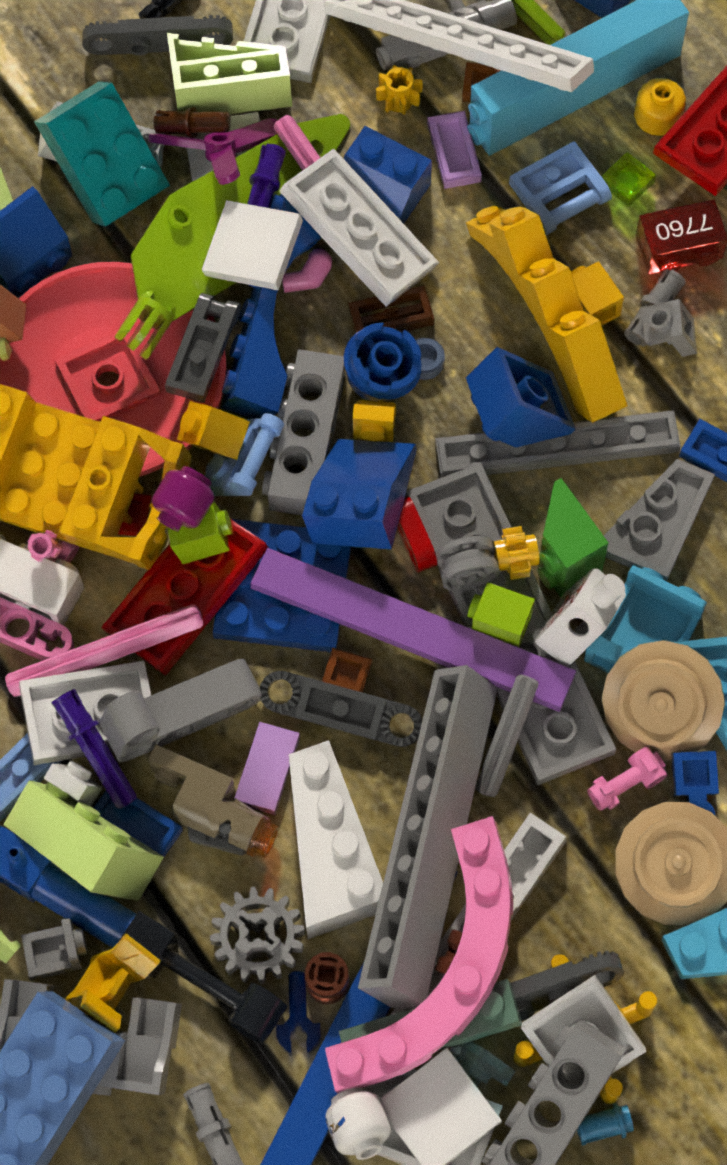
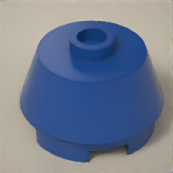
M384 323L371 324L358 331L350 338L344 351V366L348 382L357 395L369 401L384 402L402 397L416 386L421 375V350L414 337L406 330H403L401 333L393 328L383 326Z

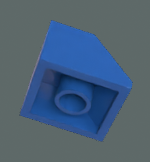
M364 126L343 158L403 224L431 185V159L367 126Z
M33 186L0 210V284L19 298L51 272L61 270L67 264L69 258L73 256L68 236Z
M496 347L466 377L472 394L471 400L476 406L482 421V430L493 441H501L516 448L570 435L576 430L552 371Z

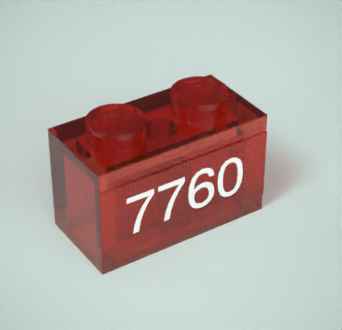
M715 199L639 215L636 238L648 275L662 273L664 269L678 271L682 267L696 264L708 266L723 259L727 246V234Z

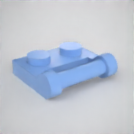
M575 141L514 173L509 178V185L525 207L540 216L546 235L554 232L558 224L594 204L603 205L612 199L608 185ZM583 183H586L590 189L551 211L545 206V204Z
M265 413L261 418L245 419L250 421L238 459L214 455L205 470V477L212 482L209 488L213 491L214 496L252 495L257 485L255 477L274 437L280 435L285 425L280 418Z

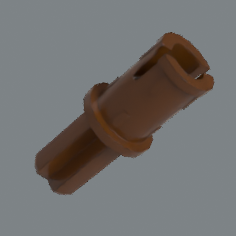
M189 107L187 110L181 111L158 110L156 111V116H154L153 123L156 134L187 135L189 138H195L198 133L229 132L231 117L227 111L198 112L195 107Z

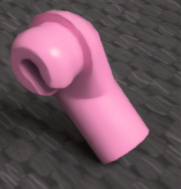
M315 249L310 252L309 258L301 271L285 273L282 279L284 293L319 288L332 268V258L324 249Z

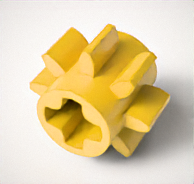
M393 65L386 75L382 73L378 75L379 87L376 88V100H385V111L387 113L394 111L405 115L412 105L419 107V93L422 92L423 81L422 79L413 78V68L406 69Z
M522 526L502 529V540L493 541L494 559L498 562L499 570H507L510 580L530 577L531 566L540 564L535 535H525Z

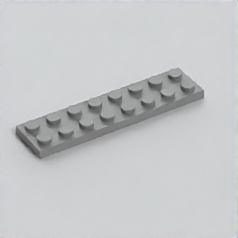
M481 463L406 491V497L409 496L412 499L435 553L444 544L468 536H486L492 542L502 540V529L511 528ZM437 565V567H438V569H439V571H440V573H441V572L443 571V569L440 568V567ZM507 570L500 571L499 576L490 583L535 599L533 614L520 648L561 664L534 643L552 612L532 570L530 571V577L510 580ZM452 585L453 589L448 590L464 626L472 629L473 621L472 618L467 617L471 601L475 593L483 594L486 585L458 591L457 585ZM575 661L568 667L576 670V675L561 711H555L532 701L517 741L537 785L615 755L616 747ZM498 688L496 696L504 711L510 692Z

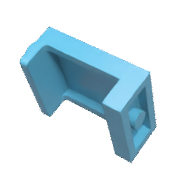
M632 565L624 584L626 597L606 630L586 649L584 661L609 673L620 656L639 644L661 640L670 642L689 641L703 616L707 602L701 599V596L695 590L686 586L677 587L665 581L660 573L651 568L643 567L641 569Z

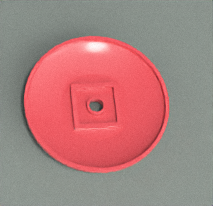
M97 262L71 267L42 280L19 298L26 304L23 340L9 343L12 349L10 359L3 361L0 358V384L25 391L38 403L101 422L102 417L105 416L141 427L171 441L181 443L187 450L192 445L177 440L180 431L181 418L186 412L189 402L192 401L219 409L224 395L222 389L227 371L225 350L205 403L167 393L165 389L166 380L194 309L171 322L149 359H144L139 355L153 334L154 328L150 329L147 336L134 351L126 346L141 322L139 318L122 341L115 339L116 333L138 300L132 263ZM210 316L207 319L209 321L216 322L213 316ZM105 372H114L119 375L118 381L110 386H103L97 382L99 376ZM151 447L139 477L164 467V459Z

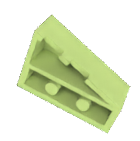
M167 33L178 111L195 107L198 112L227 111L231 115L292 107L290 73L284 46L238 41L236 46L215 44L214 38L202 37L201 42L179 40V34Z
M29 780L3 824L92 893L139 901L164 856L101 817V814L96 809L83 802L74 800L69 794L50 782L43 784Z

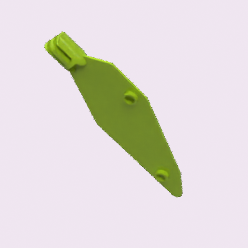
M343 114L297 123L320 158L332 149L337 150L350 128V120ZM278 134L236 157L240 176L235 181L221 185L218 183L213 170L170 194L131 253L138 300L116 333L115 339L122 341L139 318L141 322L126 345L134 351L147 336L150 329L154 328L153 334L139 355L142 358L149 359L171 322L194 309L201 293L215 296L237 283L206 277L202 272V267L226 200L243 204L248 203L252 189L249 179L257 169L262 145L268 143L275 144L286 151L279 173V190L284 183L302 171ZM279 190L273 192V196L275 194L279 196L281 193L279 192Z

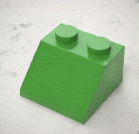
M562 478L556 480L553 485L539 554L540 564L537 569L543 584L549 590L554 588L561 598L569 588L593 568L599 569L601 572L603 571L609 543Z

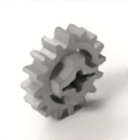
M256 887L250 888L249 898L244 899L238 891L233 893L235 904L231 907L222 902L220 909L224 918H212L211 921L212 926L220 931V933L210 935L211 945L222 946L214 953L217 962L228 959L229 961L225 967L226 973L231 975L237 969L241 970V980L245 983L249 980L251 974H257L260 984H265L266 973L272 972L277 979L282 978L280 966L285 964L290 968H294L296 963L291 953H303L304 950L303 944L295 940V938L305 935L303 925H294L301 918L299 910L287 911L290 904L289 898L284 896L278 902L275 901L274 890L271 888L266 891L264 897L258 896ZM252 909H264L260 913L248 914L246 912ZM282 921L287 929L285 944L281 943V940L275 933ZM231 926L235 928L240 937L233 950L229 944ZM262 929L265 930L266 940L262 941L256 938L251 942L249 930L257 933ZM253 958H269V960L264 962H251Z

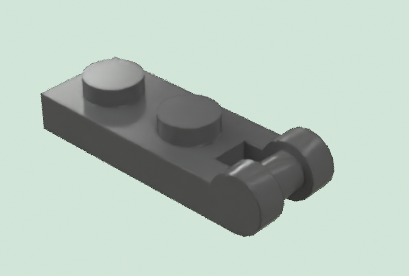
M200 294L166 380L165 389L167 393L205 403L232 329L238 321L241 309L240 303L230 300L222 303L215 301L212 295ZM210 316L220 318L218 323L209 321L207 319Z

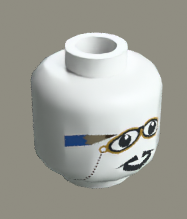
M351 1088L338 1093L331 1100V1106L326 1112L325 1121L335 1148L343 1155H356L358 1160L371 1158L382 1151L381 1145L390 1136L391 1125L380 1098L375 1093L367 1092L363 1088Z

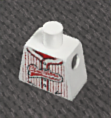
M594 568L563 594L534 643L563 666L569 667L609 626L626 597L623 581L614 574L605 575L599 569ZM574 618L583 619L584 621L573 631L569 624L570 620Z

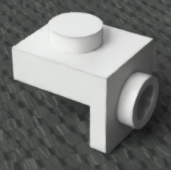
M72 761L68 765L52 763L44 776L45 780L69 794L71 798L89 806L93 805L103 786L90 779L92 775L90 771Z

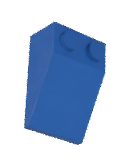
M338 439L311 481L302 517L312 543L392 550L417 451L416 444Z

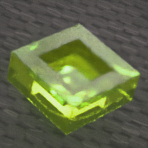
M626 152L601 177L608 185L611 193L629 207L655 183L656 174L629 152Z

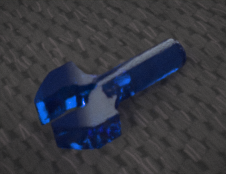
M293 971L288 975L289 1019L285 1024L276 1025V1037L281 1048L292 1057L291 1036L296 1032L297 1026H300L301 1031L307 1035L306 1048L307 1056H309L321 1041L320 1023H312L307 1017L305 973Z

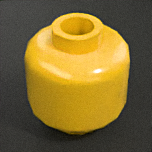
M666 78L651 79L644 83L638 91L634 117L637 125L650 135H665L684 114L686 96L683 89L678 83Z

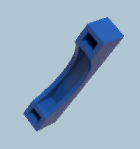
M275 194L272 197L269 208L300 214L282 194L279 196ZM303 217V222L286 271L295 258L310 250L322 238ZM248 285L253 287L250 299L247 298L240 311L239 321L244 323L241 334L236 335L231 345L229 355L234 358L231 370L226 371L222 393L225 395L221 408L253 419L261 418L265 413L276 415L279 412L287 373L279 357L274 335V308L278 290Z

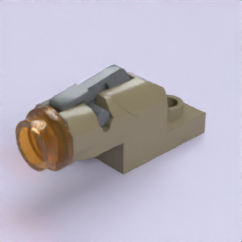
M155 745L148 759L152 772L155 773L154 777L158 781L170 787L176 788L178 784L182 785L172 809L179 823L183 827L188 828L190 842L241 856L244 854L251 857L260 855L266 858L274 845L279 826L271 823L270 817L254 811L237 798L234 801H230L235 792L233 778L159 745Z

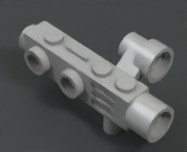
M445 0L451 11L448 14L499 30L517 24V14L511 0L487 2L482 0L466 7L462 0ZM393 35L381 38V47L376 48V55L383 70L392 69L393 65L406 69L410 67L416 68L423 63L449 54L412 41L403 40Z

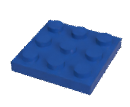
M232 519L266 542L270 549L347 579L351 546L313 544L306 527ZM262 558L215 615L214 639L331 652L332 648L337 649L340 631L339 623L251 589L250 583Z

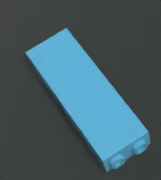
M638 0L552 44L551 46L593 58L594 73L572 93L534 80H528L503 70L472 85L471 103L468 105L470 121L469 125H467V130L472 136L474 144L477 146L481 145L488 156H491L681 57L690 12L681 0Z

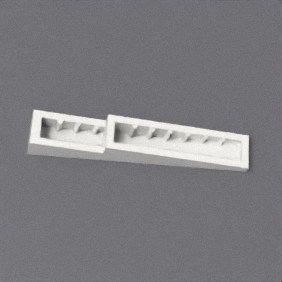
M529 813L504 850L512 882L513 915H511V920L567 842L565 835L532 813ZM466 904L441 939L435 966L439 957L445 956L446 952L449 951L447 940L452 929L463 932ZM433 970L428 996L444 977V975ZM415 1007L395 1008L390 1015Z

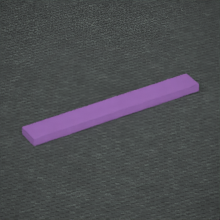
M267 548L250 583L251 589L448 668L468 665L493 685L505 691L511 692L518 675L534 678L538 681L539 685L533 702L558 712L561 711L576 675V670L270 548Z

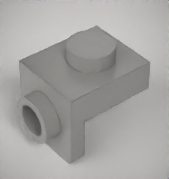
M70 918L61 920L62 926L21 935L28 975L31 981L82 969L80 956L88 954L83 929L75 930Z

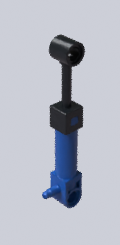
M0 826V883L33 903L38 901L63 918H70L74 925L82 928L111 948L125 934H128L160 959V963L149 976L156 978L163 966L231 1007L233 1009L232 1014L227 1022L233 1028L259 1044L263 1045L288 1007L280 998L255 983H251L243 993L238 992L174 952L178 945L174 932L140 911L137 914L107 895L90 892L18 835Z

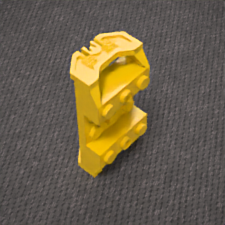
M0 384V521L37 533H45L46 530H50L57 535L56 539L150 570L164 550L169 538L165 532L167 526L157 520L160 512L154 508L152 501L148 520L136 537H117L122 522L131 524L133 520L127 512L134 493H143L144 488L138 482V478L150 447L164 459L162 480L170 470H181L183 466L190 468L192 455L183 444L171 441L141 427L105 416L102 417L101 422L38 403L27 392Z

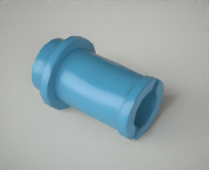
M613 1103L612 1109L586 1115L577 1130L581 1145L620 1135L621 1139L626 1138V1133L634 1131L628 1106H618V1103Z

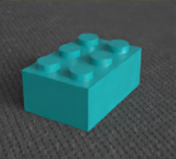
M98 81L34 121L92 223L107 226L170 186L112 82Z

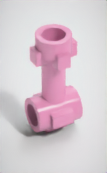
M46 530L45 533L32 534L27 541L31 557L38 562H42L44 558H47L53 562L57 559H62L71 563L78 552L79 546L56 539L57 535L50 530Z
M644 747L628 759L632 768L608 782L603 776L594 780L593 786L588 788L587 792L595 807L599 811L607 807L611 810L620 803L617 798L618 795L641 781L646 789H650L662 782L668 774L664 770L666 764L657 751L653 753L649 747Z

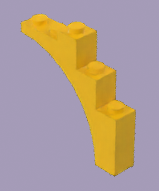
M491 206L480 210L476 214V218L466 222L469 234L497 260L525 300L556 359L576 412L593 423L627 407L628 405L601 322L583 310L570 268L553 258L540 216L523 207H513L505 210L498 206Z

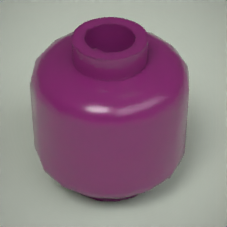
M183 466L181 470L174 469L168 471L152 497L154 508L160 512L157 520L179 532L182 526L187 528L198 527L214 501V493L209 488L212 482L201 473L187 466Z

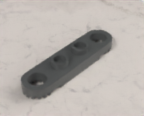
M209 15V18L205 16L202 17L203 19H194V16L118 20V23L106 24V21H103L102 24L96 21L95 25L91 22L89 26L86 25L85 29H83L82 46L87 52L95 55H145L151 52H169L167 33L179 34V40L201 42L202 37L214 38L215 44L229 45L233 41V25L231 20H226L224 16L220 19V15H216V18H213V15Z
M286 671L272 672L260 684V691L264 694L260 698L261 702L273 712L399 747L410 746L418 741L423 719L420 713L409 705ZM278 680L288 681L293 689L291 699L284 704H276L270 697V687ZM400 713L408 714L414 722L412 733L405 738L396 737L390 729L392 718Z
M600 951L597 952V957L590 954L589 958L584 957L577 964H573L570 961L511 982L521 1021L530 1018L535 1011L545 1008L593 975H596L603 987L617 982L624 975L619 954L613 951L610 953L605 951L602 955Z

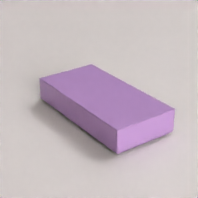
M465 110L428 117L427 125L443 188L448 189L481 182L482 174L472 136L467 130V125L469 124Z
M259 722L234 799L237 798L252 809L275 815L290 771L289 754L296 752L300 733Z

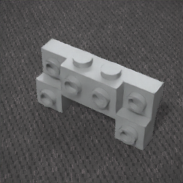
M4 979L0 1005V1051L37 992H54V985ZM133 998L128 1032H115V1034L126 1041L92 1094L111 1096L112 1088L155 1095L165 1094L171 1049L176 1048L182 1008L181 1003Z

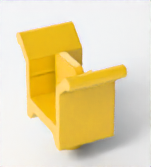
M125 934L112 949L92 956L86 972L65 1000L115 1033L121 1026L122 1016L115 1011L129 985L145 979L158 966L160 959L128 934Z

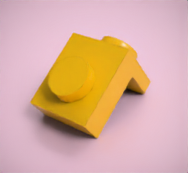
M358 400L353 408V439L393 442L396 404L393 402Z

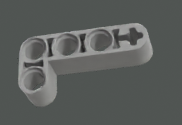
M237 659L146 698L138 690L126 693L107 705L100 720V726L118 762H125L152 751L155 745L162 747L243 712L260 702V698L264 694L261 693V689L245 659Z

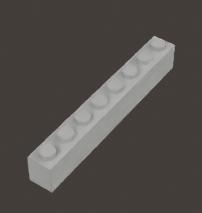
M468 665L434 671L358 989L391 1008L418 1007L428 996L459 861L451 829L467 824L498 688Z

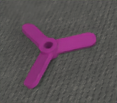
M269 118L230 132L210 133L204 137V140L151 133L149 134V142L205 150V158L212 162L218 183L225 185L235 181L240 176L236 154L254 148L277 135L274 130V124L278 120Z

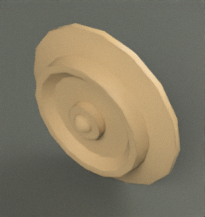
M665 640L639 644L620 656L606 676L602 694L606 723L618 741L635 753L644 747H649L653 753L657 751L663 761L672 760L671 754L696 752L706 746L720 727L725 706L721 679L708 659L687 645Z
M663 802L642 810L624 828L615 849V875L624 897L641 915L663 925L687 926L716 913L727 902V827L712 812L689 802Z

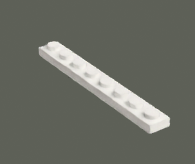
M324 0L327 15L356 23L375 31H381L403 40L428 46L434 50L453 54L466 60L478 62L497 70H503L528 80L553 86L559 90L572 93L594 73L593 58L406 0Z

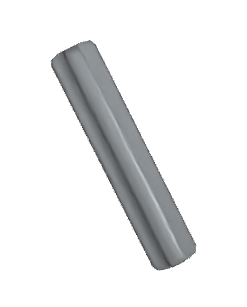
M518 675L514 681L475 789L481 794L495 797L499 792L539 685L538 681L534 678Z

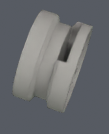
M468 536L444 544L436 551L435 555L438 566L443 569L441 579L445 589H453L452 585H457L458 591L474 589L486 585L487 582H492L499 576L498 562L492 558L495 553L493 542L489 537Z

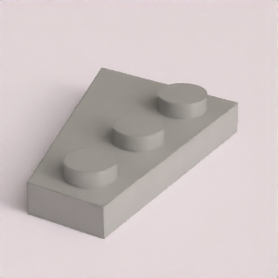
M676 459L645 491L644 495L616 520V524L604 535L609 542L605 558L629 568L632 565L641 569L643 567L651 568L660 573L665 581H668L715 474Z

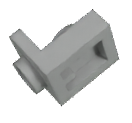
M680 299L642 308L644 341L648 346L667 342L668 345L672 344L682 357L697 354L694 318Z

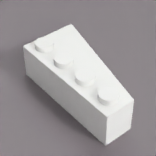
M329 740L289 754L308 939L376 915L383 886L382 878Z

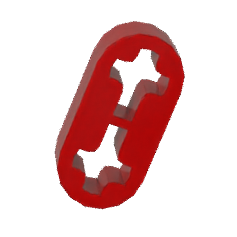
M409 496L405 497L397 531L416 572L419 573L437 566L438 563L435 550L412 499Z

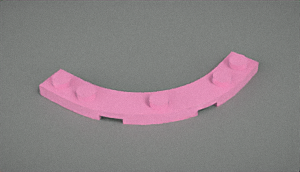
M493 816L451 829L465 883L466 912L462 937L448 971L432 993L417 1008L399 1021L374 1033L325 1048L336 1093L351 1088H364L386 1081L425 1063L432 1058L431 1054L443 1047L453 1036H459L491 994L508 952L509 946L507 941L511 925V915H513V893L509 867L497 823Z

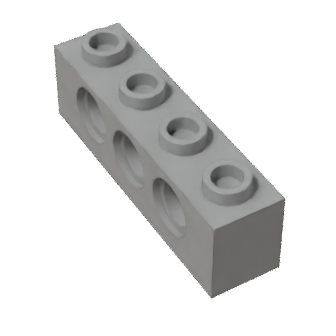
M298 349L295 364L288 363L285 386L290 387L288 399L282 398L278 412V418L285 425L280 435L274 437L271 443L270 458L275 459L273 471L265 472L262 495L268 496L270 511L302 516L311 481L331 451L346 370L344 356ZM308 393H316L320 396L312 401L302 398ZM303 428L313 431L312 434L306 437L294 434L297 430ZM296 464L306 468L300 473L287 471L288 467Z
M582 1019L574 1025L573 1029L565 1025L551 1047L558 1052L551 1065L548 1067L542 1063L528 1084V1087L535 1090L526 1105L518 1101L508 1116L505 1125L511 1128L503 1143L497 1139L494 1140L481 1162L485 1165H556L627 1048ZM573 1062L581 1066L585 1074L584 1082L579 1084L569 1082L563 1074V1065ZM542 1101H552L559 1107L561 1111V1119L559 1121H548L542 1116L540 1112V1103ZM527 1139L533 1142L537 1148V1158L526 1159L522 1157L517 1150V1140Z

